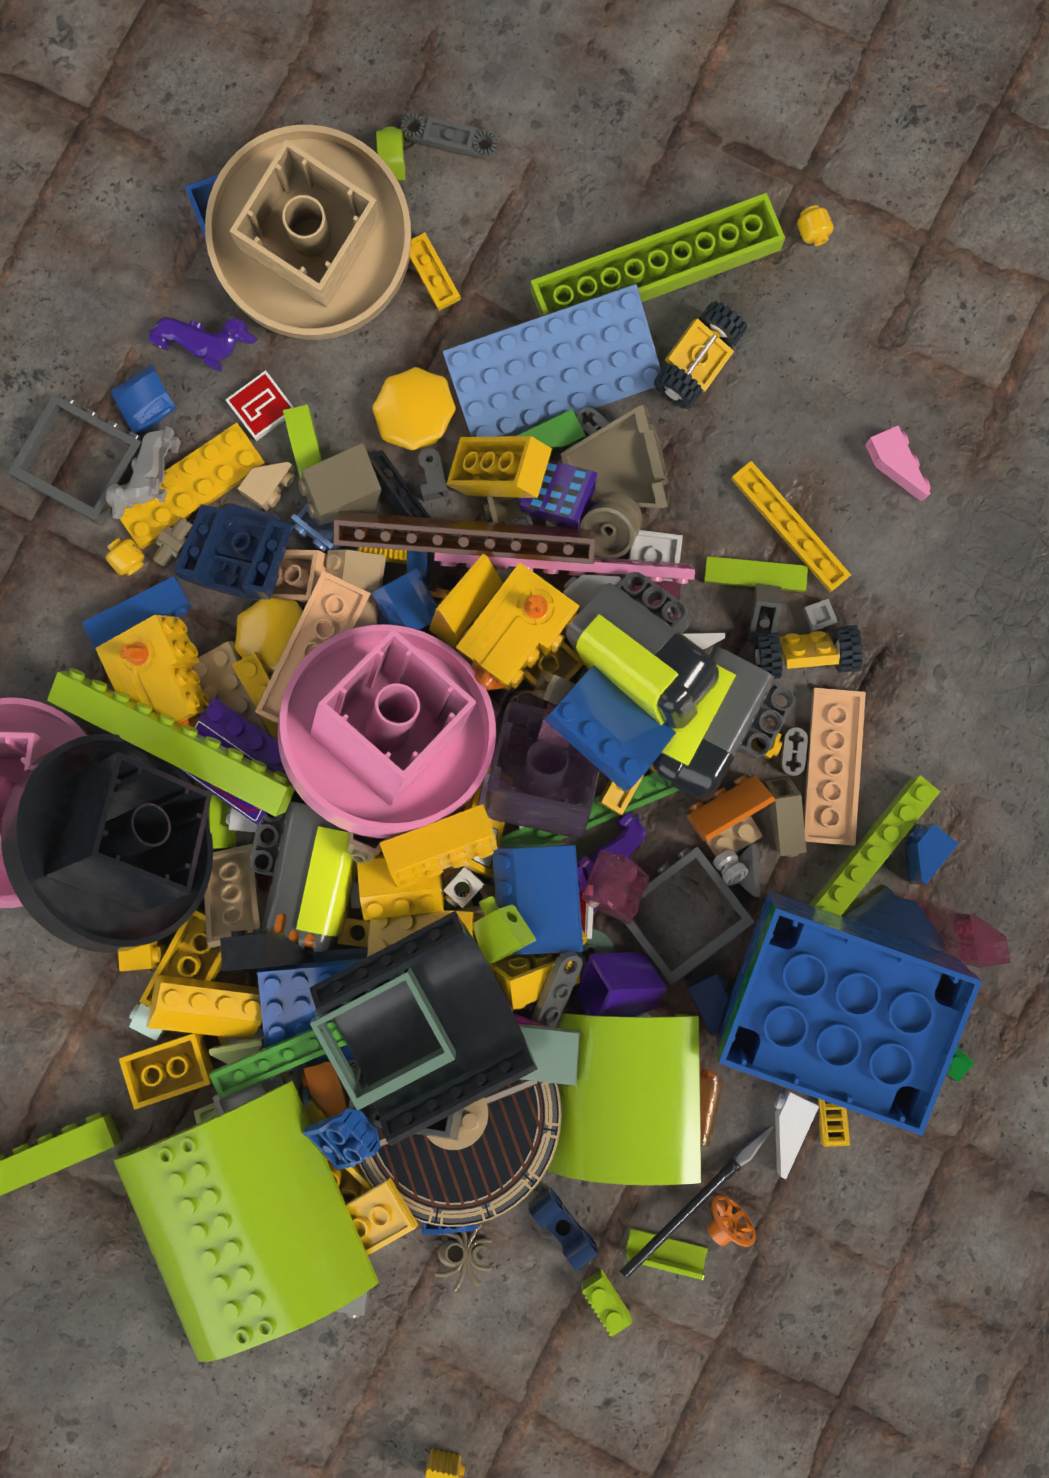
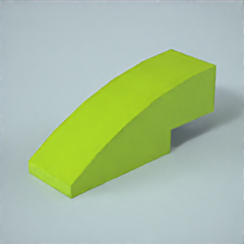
M308 404L283 410L300 479L302 470L323 461Z

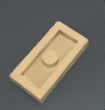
M749 816L705 842L716 858L726 850L732 849L736 853L760 839L763 835L752 817Z

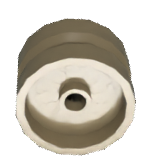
M608 492L596 497L589 506L580 525V529L596 530L594 555L606 559L625 555L633 546L640 532L643 522L641 510L634 500L618 492Z

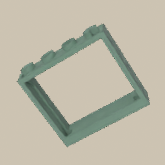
M411 967L323 1014L315 1011V1017L310 1022L314 1033L357 1111L455 1060L456 1050ZM406 981L442 1048L362 1089L326 1022Z

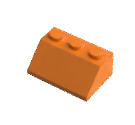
M745 774L733 781L735 787L728 791L723 787L715 792L713 800L706 804L700 801L689 808L691 813L686 816L702 842L714 838L776 801L756 775L749 778Z

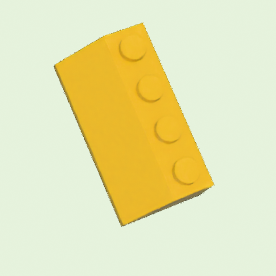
M157 974L146 1027L252 1040L262 1022L259 987Z

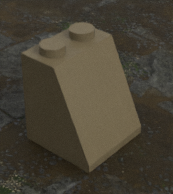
M364 444L356 445L302 470L301 480L298 481L301 494L303 496L306 495L309 502L307 504L308 513L311 518H315L318 526L334 522L339 511L356 513L374 511L381 492V487Z

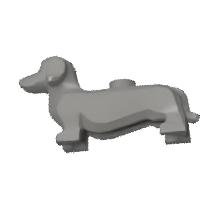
M165 426L163 430L147 433L143 438L138 456L132 459L134 473L131 481L121 486L112 484L107 488L106 501L112 508L113 518H121L124 515L125 509L133 508V504H144L154 498H157L159 502H165L167 490L159 488L165 477L164 457L167 455L168 450H171L172 453H178L181 443L178 437H172L174 436V431L171 427Z

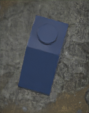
M713 972L686 985L711 1036L717 1033L728 1001L726 991L729 990L723 976L718 977Z

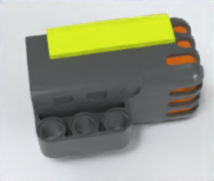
M290 801L285 813L275 818L266 813L256 828L250 856L251 869L259 874L273 876L261 929L270 928V933H282L304 950L321 953L332 949L338 941V936L342 935L345 919L348 917L351 904L352 884L356 881L357 862L348 853L347 830L325 820L309 805ZM268 829H272L275 833V839L272 843L268 844L264 840V833ZM264 854L269 858V865L266 869H262L258 864L259 858Z

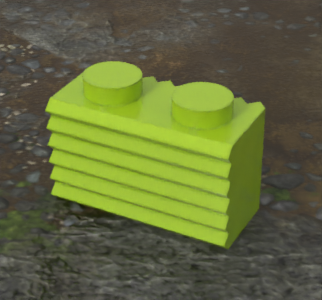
M602 1269L582 1281V1294L585 1295V1299H588V1303L591 1304V1308L594 1309V1313L597 1314L609 1336L613 1337L631 1325L630 1312Z

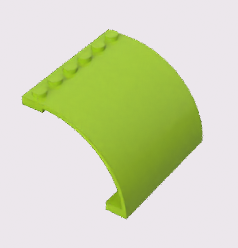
M562 1013L556 1028L580 1030L576 1086L557 1084L561 1100V1129L557 1148L547 1171L572 1179L608 1184L680 1185L701 1183L699 1016L675 1014V1017H614Z

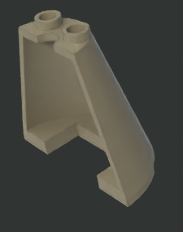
M645 405L634 408L561 453L562 458L559 459V463L597 472V487L590 504L596 497L604 493L618 492L630 497L636 502L638 507H668L669 492L664 491V485L668 483L664 457L654 423H648L647 418L651 416Z

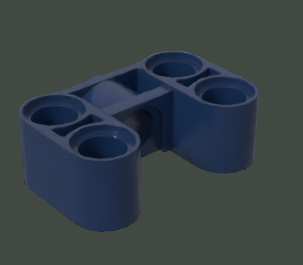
M550 1186L529 1203L528 1210L541 1228L547 1227L562 1245L565 1258L577 1272L599 1254L598 1247L593 1238L580 1226ZM560 1220H567L570 1223V1227L565 1231H561L556 1227V1223Z

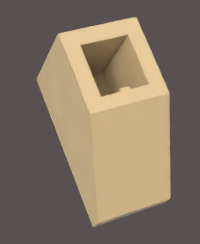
M289 462L252 468L238 487V490L243 496L265 511H268L270 507H275L279 502L280 493L284 487H289L295 479L294 473L296 470Z

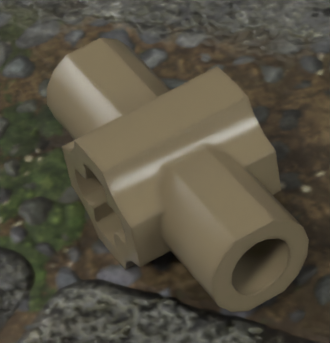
M180 516L173 528L167 526L162 530L156 542L160 547L152 559L167 568L173 557L179 559L193 524Z

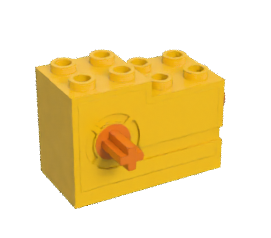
M519 562L456 646L457 652L471 664L472 668L476 671L474 676L476 681L483 685L486 690L504 688L509 692L512 687L517 689L525 678L523 676L524 670L527 666L532 668L540 658V651L549 656L551 652L556 653L564 643L563 639L565 637L563 635L566 633L571 622L579 614L580 606Z
M153 615L95 648L115 691L128 694L130 696L129 699L136 703L142 702L150 705L152 711L158 714L162 713L172 716L175 719L174 722L182 726L195 727L198 718L211 702L209 697L202 691L198 674L192 669V667L200 662L197 657L198 651L195 645L190 642L186 634L187 627L179 617Z

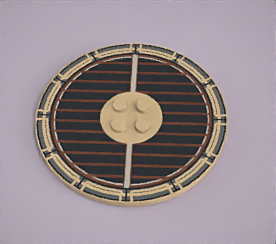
M518 1079L463 1108L458 1141L413 1134L390 1146L386 1142L383 1129L377 1128L381 1147L376 1155L364 1159L359 1165L373 1187L391 1178L416 1220L438 1226L454 1227L479 1224L494 1219L517 1206L533 1191L545 1175L553 1159L561 1129V1100L557 1083Z

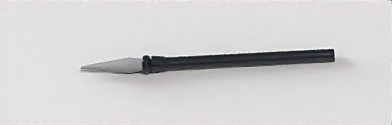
M770 1126L739 1148L734 1157L729 1158L728 1163H725L719 1170V1173L620 1270V1273L628 1279L726 1180H729L736 1172H739L741 1166L751 1161L772 1131L773 1126Z

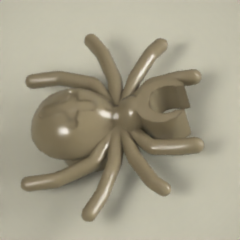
M481 1223L478 1224L477 1229L472 1231L468 1242L466 1232H461L463 1241L455 1233L437 1234L447 1235L457 1240L443 1243L438 1250L440 1262L447 1267L456 1268L447 1272L435 1273V1277H448L458 1273L462 1267L458 1282L453 1288L454 1292H457L460 1288L466 1268L476 1286H480L481 1283L476 1278L472 1267L475 1270L491 1271L490 1266H482L475 1263H485L487 1259L479 1260L477 1252L480 1249L488 1250L482 1245L475 1246L477 1244L492 1243L491 1238L473 1241L478 1230L482 1227Z

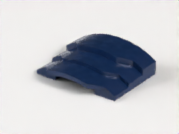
M201 504L174 572L181 579L221 593L250 599H270L279 578L277 573L294 526L282 522L277 513L253 510L235 504H230L223 508Z
M888 886L842 915V917L944 952L946 944L918 903L914 900L896 897Z

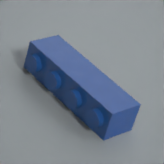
M173 576L82 622L94 648L153 615L181 618L187 615V610L193 608L181 582Z

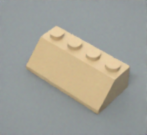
M328 550L325 572L371 594L355 628L377 625L379 606L371 591L382 587L386 556L353 550Z

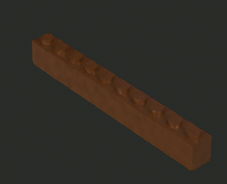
M339 511L334 519V545L475 556L485 554L488 557L594 564L596 530Z

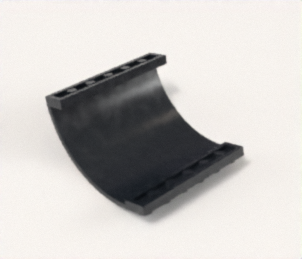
M456 911L309 988L316 1010L323 1014L411 967L456 1050L455 1060L375 1101L386 1142L390 1146L538 1070L524 1034L500 984L476 941ZM406 981L332 1019L354 1055L368 1086L442 1048Z

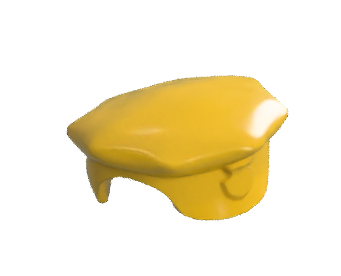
M417 367L389 376L385 380L372 406L381 438L387 443L409 450H416L435 444L445 433L456 409L447 379Z
M273 597L267 600L259 599L255 604L237 616L235 650L242 658L256 652L268 675H273L304 610L295 600Z

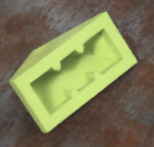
M264 1037L214 1046L209 1049V1053L211 1056L229 1064L260 1051L265 1045Z

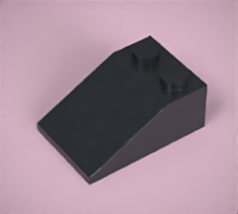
M270 928L253 929V935H248L247 930L231 931V937L220 938L222 971L314 962V956L282 933H270Z

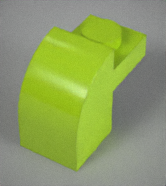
M385 127L382 130L376 131L378 155L388 165L397 180H406L403 131L396 127Z

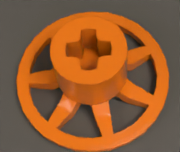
M725 1195L715 1196L711 1201L714 1219L707 1226L711 1238L721 1246H726L730 1241L743 1247L753 1245L756 1241V1233L746 1212ZM722 1200L724 1202V1205H722L718 1201ZM732 1205L738 1210L735 1214L731 1213ZM743 1216L747 1223H740L739 1219Z

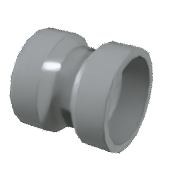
M732 849L722 852L713 860L712 866L717 872L722 873V879L728 886L739 883L748 874V869L743 863L738 862V856Z

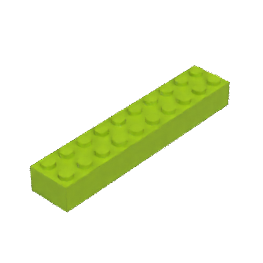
M767 193L531 280V294L540 317L633 284L637 285L641 302H645L781 251L785 236Z

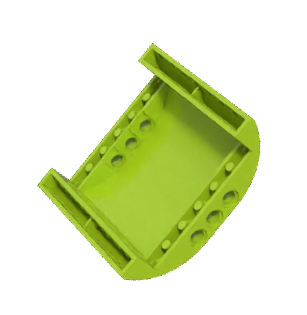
M293 1081L271 1089L258 1098L141 1149L140 1147L113 1159L196 1359L200 1362L222 1359L294 1332L344 1307L379 1283L325 1155L302 1133L311 1123Z

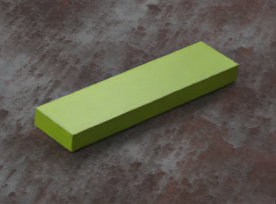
M707 556L704 583L755 588L756 584L780 586L783 591L805 593L808 566Z

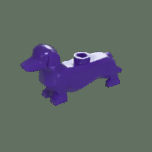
M162 317L155 327L149 331L150 337L148 341L167 351L169 349L167 341L178 343L194 356L204 359L203 363L207 364L209 368L222 372L220 363L233 354L237 342L254 344L257 338L249 333L247 325L237 318L229 319L218 333H209L203 330L205 326L190 320L189 324L174 318Z
M629 812L626 813L616 823L619 827H624L619 836L598 848L593 853L591 860L583 856L577 862L583 870L587 885L595 886L593 913L597 910H610L616 903V895L609 885V877L617 867L622 870L632 860L629 855L646 838V830L640 823L639 814H635L633 817Z

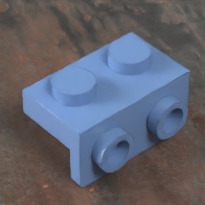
M307 504L297 516L295 514L291 516L294 524L293 529L303 537L306 535L314 540L312 544L324 553L326 550H337L340 545H334V522L318 526L315 518L310 517Z

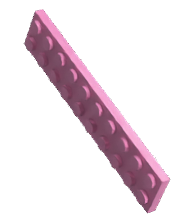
M435 553L434 561H441L442 566H456L459 563H466V567L471 568L480 556ZM488 557L495 570H507L509 566L516 567L520 562L532 572L534 568L543 569V573L559 574L560 570H567L569 575L581 576L585 572H595V575L599 576L620 574L621 579L629 573L639 572L653 582H662V578H671L673 583L687 584L688 579L694 580L695 575L693 564L594 557V564Z

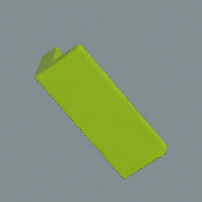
M194 780V786L210 792ZM212 793L207 816L210 833H212L213 849L235 848L236 830H229V825L226 823L227 811L231 809V806Z
M630 1226L624 1251L626 1260L630 1261L657 1233ZM669 1237L642 1265L704 1280L705 1273L703 1268L708 1248L701 1244Z

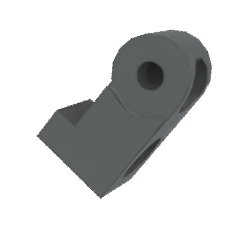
M426 448L418 456L421 471L425 474L427 481L426 485H421L424 502L449 496L440 455L435 449Z

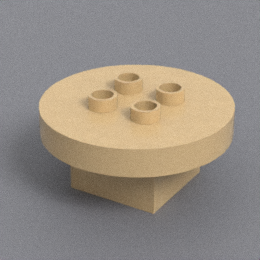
M318 125L286 126L264 133L248 142L230 158L219 173L209 196L205 219V237L213 269L235 304L255 322L273 332L305 340H323L346 335L363 327L377 317L389 305L403 282L411 252V222L404 193L395 175L384 160L362 141L349 134Z

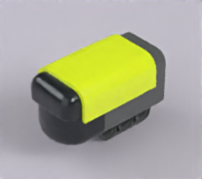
M639 572L629 573L617 586L612 583L606 584L571 622L566 631L567 639L575 653L581 657L585 667L588 669L593 665L597 667L660 725L666 723L675 729L687 726L698 714L697 706L714 688L719 679V670L712 658L683 635L690 622L685 605ZM642 586L639 590L632 591L634 587ZM661 600L659 604L651 605L653 601ZM681 614L678 619H671L673 615Z
M712 646L708 653L719 670L717 684L697 706L698 714L687 726L681 729L670 727L676 734L649 768L651 777L667 787L673 786L701 801H707L714 796L737 752L751 759H760L767 754L795 701L793 692L789 688L775 682L773 675L717 646ZM775 696H784L787 700V706L781 707L777 705ZM767 717L773 719L775 728L767 729L763 725V719ZM751 741H760L763 744V751L755 752L751 748Z

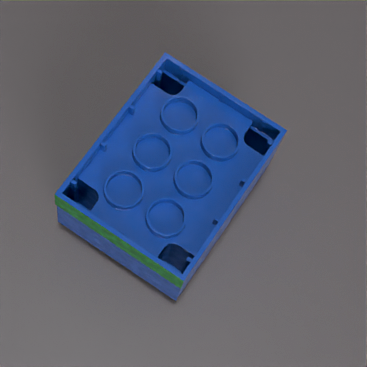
M769 891L715 1036L718 1046V1062L923 1136L982 980L975 973L971 972L956 956Z

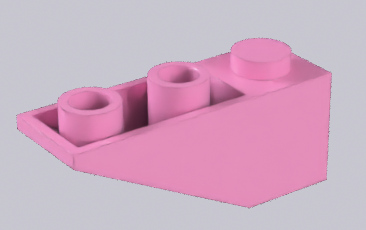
M896 426L871 437L865 446L875 467L919 501L925 500L931 494L930 484L919 470L918 458L915 454L911 453L908 447L909 440L904 431L901 432L899 426Z

